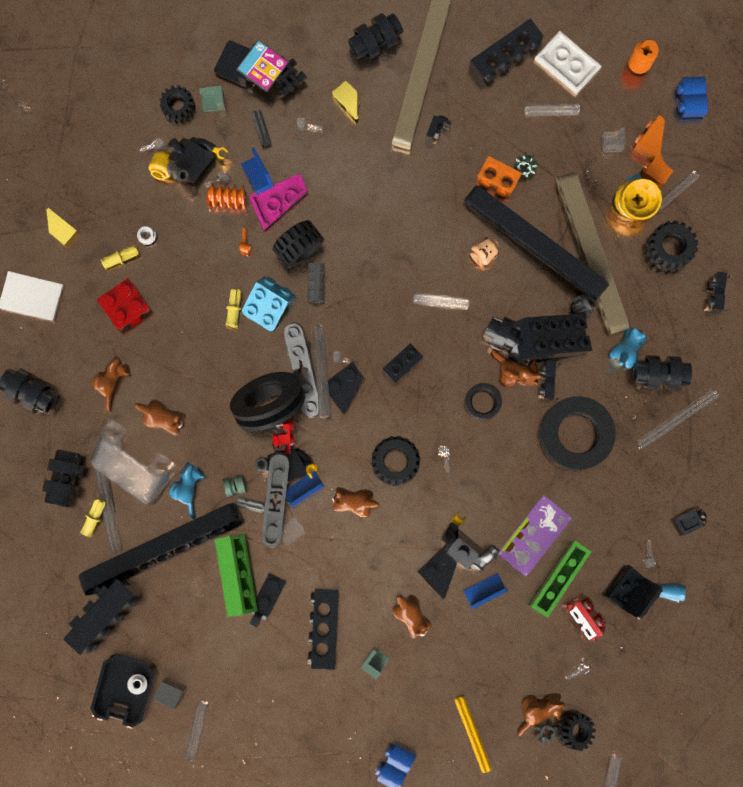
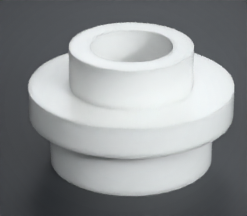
M143 226L138 230L137 238L144 245L152 244L156 239V231L150 226ZM150 233V237L145 239L144 235Z
M141 674L133 675L128 680V689L133 694H141L147 689V679ZM135 681L140 682L141 686L139 688L134 686Z

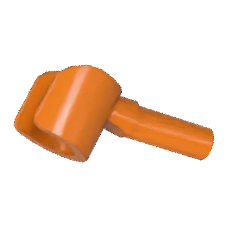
M242 228V240L239 245L240 253L249 255L251 244L246 243L247 228Z

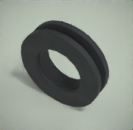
M273 372L253 379L241 387L230 401V410L240 428L247 431L266 430L294 416L304 404L305 393L296 375L290 372ZM275 395H280L277 399H275L269 404L255 407L259 402L266 398Z
M582 396L569 397L556 403L546 413L540 427V441L546 455L556 465L573 471L586 470L604 461L614 446L616 436L614 421L607 409L599 402ZM574 414L583 415L589 418L595 425L597 432L596 441L587 452L573 453L565 449L561 444L558 430L562 420L567 416Z

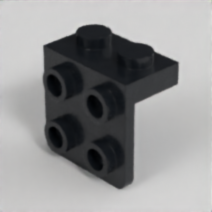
M229 40L214 68L215 74L247 88L251 80L236 69L251 49Z
M627 565L605 596L620 609L640 620L648 613L655 600L659 598L663 588L642 576L632 566Z

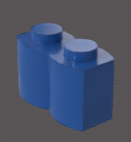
M705 76L682 77L680 83L677 84V94H680L681 101L678 102V111L681 112L682 118L705 117L708 113Z
M395 743L393 746L389 745L385 753L387 759L384 764L380 763L375 773L378 775L377 781L388 787L402 786L417 756L416 753Z

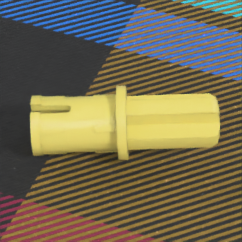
M132 245L120 251L116 250L115 253L100 259L106 270L116 264H124L123 261L139 255V251L135 245Z
M231 289L229 306H226L228 313L225 325L229 327H238L242 291L239 289Z
M100 498L94 500L90 512L86 514V521L80 531L83 535L92 537L97 522L101 520L100 515L106 504L104 500Z

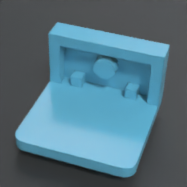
M264 276L255 283L242 309V313L267 330L273 331L286 307L294 301L296 295L290 289L278 285L274 279Z

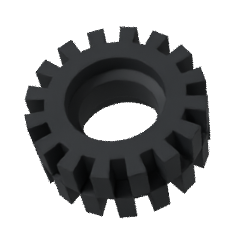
M174 85L170 86V90L166 88V93L162 92V98L159 99L163 114L168 120L170 118L173 122L175 120L181 122V119L186 121V117L190 118L192 116L191 112L194 113L195 107L190 91H187L185 87L181 88L180 85H177V88H174ZM174 98L184 100V106L180 110H174L170 107V103Z
M569 712L567 716L564 715L562 717L564 721H559L561 727H557V730L560 731L557 734L561 738L559 740L560 743L573 750L583 751V749H587V745H592L593 743L590 740L595 739L592 732H596V729L592 728L595 726L594 722H590L592 719L587 717V715L576 712ZM576 724H579L580 733L578 737L574 739L573 729Z

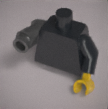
M192 137L189 140L182 138L180 142L173 138L168 143L172 153L168 157L170 163L167 166V173L173 176L176 181L186 180L194 184L213 159V152L216 153L219 159H225L219 156V151L223 150L226 153L228 151L223 147L217 148L215 144L204 138Z
M291 446V454H285L289 459L287 482L306 475L313 478L311 476L313 471H317L320 474L318 467L307 453L300 448L295 449ZM275 453L267 455L268 458H257L255 461L256 470L258 472H268L270 457Z
M457 512L451 518L452 523H450L443 535L446 552L467 570L473 568L477 571H484L483 568L497 559L500 550L493 544L486 550H483L458 527L466 521V516L460 519V512Z

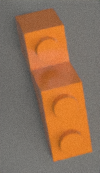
M660 115L656 120L651 119L645 127L648 129L645 134L641 133L635 140L637 145L634 148L637 153L648 160L642 168L644 173L641 178L652 181L659 189L674 171L667 166L661 155L665 120Z

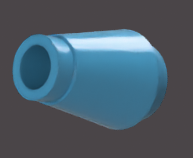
M681 583L658 584L663 588L660 597L676 602L685 601V585H681Z

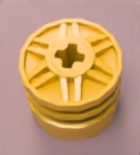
M633 179L619 186L615 193L614 201L616 209L622 216L629 219L643 220L657 213L661 206L662 195L658 186L652 181ZM638 197L639 200L634 202L632 198Z

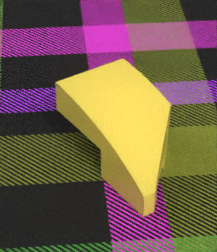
M345 81L332 94L346 108V111L357 120L359 117L358 107L360 106L359 94Z
M47 208L49 233L65 245L77 230L51 209Z

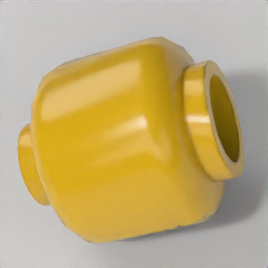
M158 151L153 154L148 167L153 177L160 180L170 177L167 173V166L170 163L168 160L170 152Z

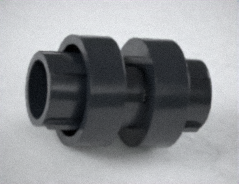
M380 13L371 19V26L368 27L363 23L353 29L354 36L348 39V44L357 59L365 55L371 59L380 54L379 47L382 45L388 49L398 43L397 36L404 33L394 13L387 17Z
M496 316L492 317L483 338L491 342L490 348L499 352L502 347L511 351L509 357L520 361L517 346L523 342L522 338H520L521 330L514 329L513 322L515 321L506 316L503 320Z
M646 355L644 361H635L633 380L634 383L643 384L645 390H658L661 384L664 385L666 391H679L681 385L689 386L691 384L692 365L691 363L682 362L680 356H667L664 362L661 361L659 355Z
M9 368L0 378V390L4 392V398L14 404L23 401L22 408L33 414H36L38 411L47 414L57 400L58 395L51 390V383L41 378L33 381V374L23 368L17 371Z
M58 449L54 459H49L47 470L52 471L51 480L44 479L42 491L46 492L45 503L69 507L72 497L77 498L79 487L74 486L76 476L82 477L84 466L80 465L81 454Z

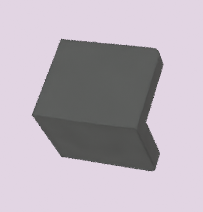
M164 679L161 681L153 699L174 710L178 707L186 689Z

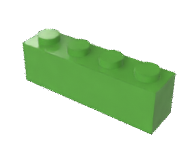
M240 534L215 539L227 617L257 612L245 535Z
M571 541L529 606L548 618L591 554V551L577 541Z

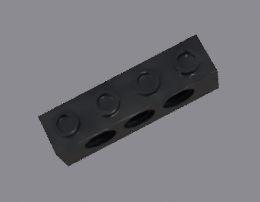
M530 18L472 58L469 68L481 84L486 81L491 82L500 71H507L516 60L519 62L527 56L526 53L531 50H537L542 45L544 35ZM524 40L527 44L521 45L518 41ZM508 50V51H510L512 54H511V55H505V54L503 53V51ZM495 61L497 65L491 66L488 62Z
M316 588L315 593L311 592V604H314V612H310V624H313V632H309V644H312V652H308V664H311V669L335 670L339 589ZM326 603L329 605L330 611L328 614L320 613V604ZM321 623L327 624L329 627L328 633L321 634L318 631V625ZM318 644H326L328 651L325 654L319 653L317 651Z

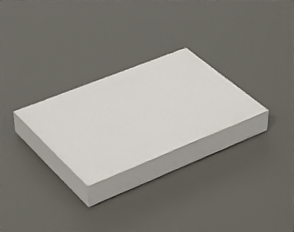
M561 31L535 57L538 63L576 95L602 67Z
M8 271L0 298V309L54 322L64 285Z

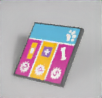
M258 40L236 70L268 92L289 62Z

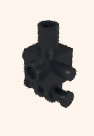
M293 58L288 61V65L276 80L280 87H282L278 91L283 97L289 91H294V86L299 87L300 82L307 79L303 71H300L295 77L293 67L297 65V62Z

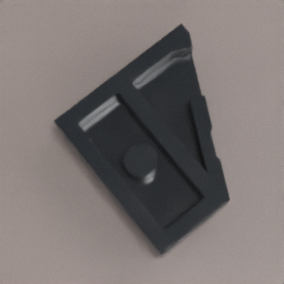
M351 362L323 383L322 386L341 412L346 414L365 377L354 362Z
M444 545L417 572L444 599L458 562L446 552V545Z

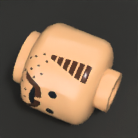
M483 237L472 246L471 257L479 265H488L498 257L499 244L493 238Z

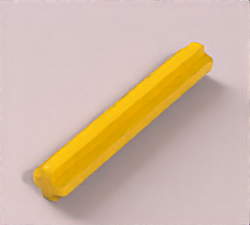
M459 696L455 698V703L482 773H487L492 770L491 764L464 696Z

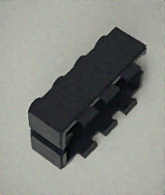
M585 313L526 317L513 322L514 329L520 328V338L523 341L522 344L517 346L520 361L578 356L592 351L590 336H586L585 331L588 328Z
M117 579L109 588L103 585L96 593L100 599H97L95 603L90 600L82 609L86 614L81 618L76 615L69 623L72 629L64 637V641L79 655L93 653L100 646L99 641L104 637H108L114 630L112 626L117 622L120 623L127 616L125 612L138 604L140 601L138 597L142 593L127 579L123 581Z

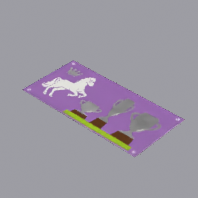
M543 495L501 548L498 555L527 577L572 520V517Z

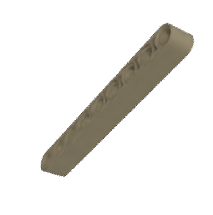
M431 0L392 141L393 146L411 149L452 0Z
M576 172L556 177L557 186L583 262L609 283L607 289L597 300L607 331L611 335L629 329L628 319Z

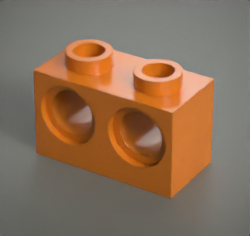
M488 156L478 174L477 181L484 188L490 187L496 190V193L502 197H511L522 173ZM492 171L495 176L487 177L485 172ZM507 179L511 182V185L505 186L502 181Z

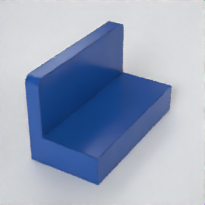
M252 148L251 151L254 157L241 163V166L258 195L274 186L255 148Z
M315 471L311 473L313 478L307 475L286 489V499L292 508L325 488Z
M498 573L463 590L473 609L508 591Z

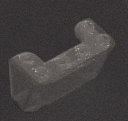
M111 419L101 432L91 457V464L96 470L145 504L152 503L173 478L175 464L160 453L148 468L140 464L121 450V438L127 430ZM114 428L118 429V436L114 435ZM159 462L165 463L167 465L166 471L162 469L156 470V464Z

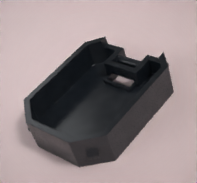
M120 653L118 655L113 654L109 659L103 661L90 708L97 720L108 721L110 718L122 720V725L131 729L145 720L157 677V672L148 659ZM141 674L147 679V689L141 694H133L128 689V680L133 675ZM139 681L134 682L136 688L141 686ZM114 703L128 706V709L124 710L113 706ZM112 711L120 712V713H123V714H125V715L117 714V713H114V712H112Z

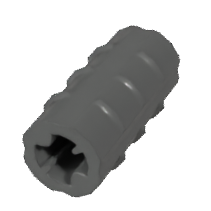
M323 263L308 264L307 302L309 303L324 302L325 264Z

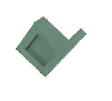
M222 86L199 89L204 112L226 110Z
M374 647L361 665V669L377 680L390 658Z

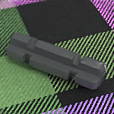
M262 111L252 112L262 147L271 145Z

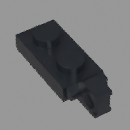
M268 573L256 597L257 612L251 613L253 617L250 625L258 627L261 619L266 621L287 581Z

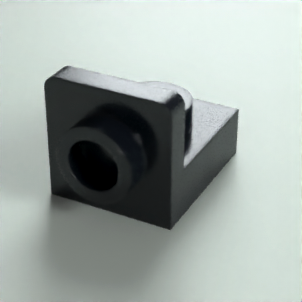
M434 115L425 141L432 144L434 138L438 139L441 128L449 131L451 121L445 116Z
M699 506L674 518L683 536L704 527L708 519L705 511L700 509Z

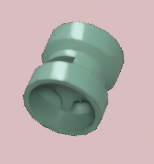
M242 474L236 475L232 479L229 477L223 479L227 497L234 496L235 493H246Z

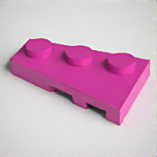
M300 173L274 184V187L258 195L256 192L248 195L263 230L267 229L308 192Z

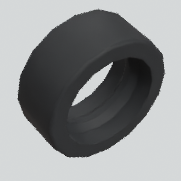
M488 383L474 385L468 391L465 398L467 412L478 420L493 418L499 412L502 405V397L499 390ZM479 391H488L495 399L493 409L487 413L478 412L472 405V398Z

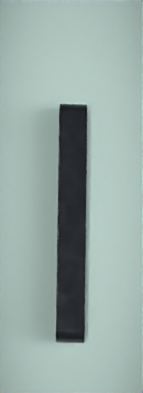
M475 185L465 197L464 202L471 209L592 299L598 300L609 286V283L602 276L480 186Z
M235 503L226 504L83 571L78 575L84 595L96 594L103 585L109 588L117 579L126 580L240 526L243 520Z

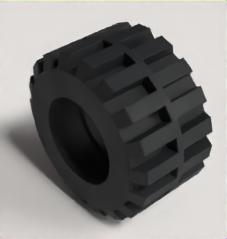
M306 220L284 232L277 239L272 250L286 268H292L303 263L316 253L322 246L324 238L312 222Z
M676 220L672 223L666 221L652 232L647 240L646 249L648 251L646 254L647 257L651 256L649 260L651 264L653 262L656 263L654 267L657 269L662 267V271L665 272L667 270L674 272L676 269L678 271L693 260L698 251V248H696L698 240L694 239L697 235L696 233H691L692 228L690 226L686 228V223L678 224ZM674 238L681 246V254H668L663 248V239Z
M390 436L387 439L381 440L372 453L374 473L382 482L389 485L397 486L412 480L420 466L419 451L415 444L401 436ZM391 450H401L407 457V465L400 472H392L385 466L384 458Z

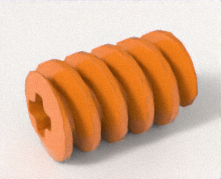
M649 39L637 43L628 61L629 68L633 72L642 74L650 70L659 53L656 42Z
M212 182L207 191V206L212 201L214 207L219 202L220 207H224L227 203L228 208H231L234 203L236 209H239L241 204L243 209H245L247 192L244 185L241 186L240 190H237V186L234 184L231 190L229 184H226L225 189H223L221 183L215 188Z

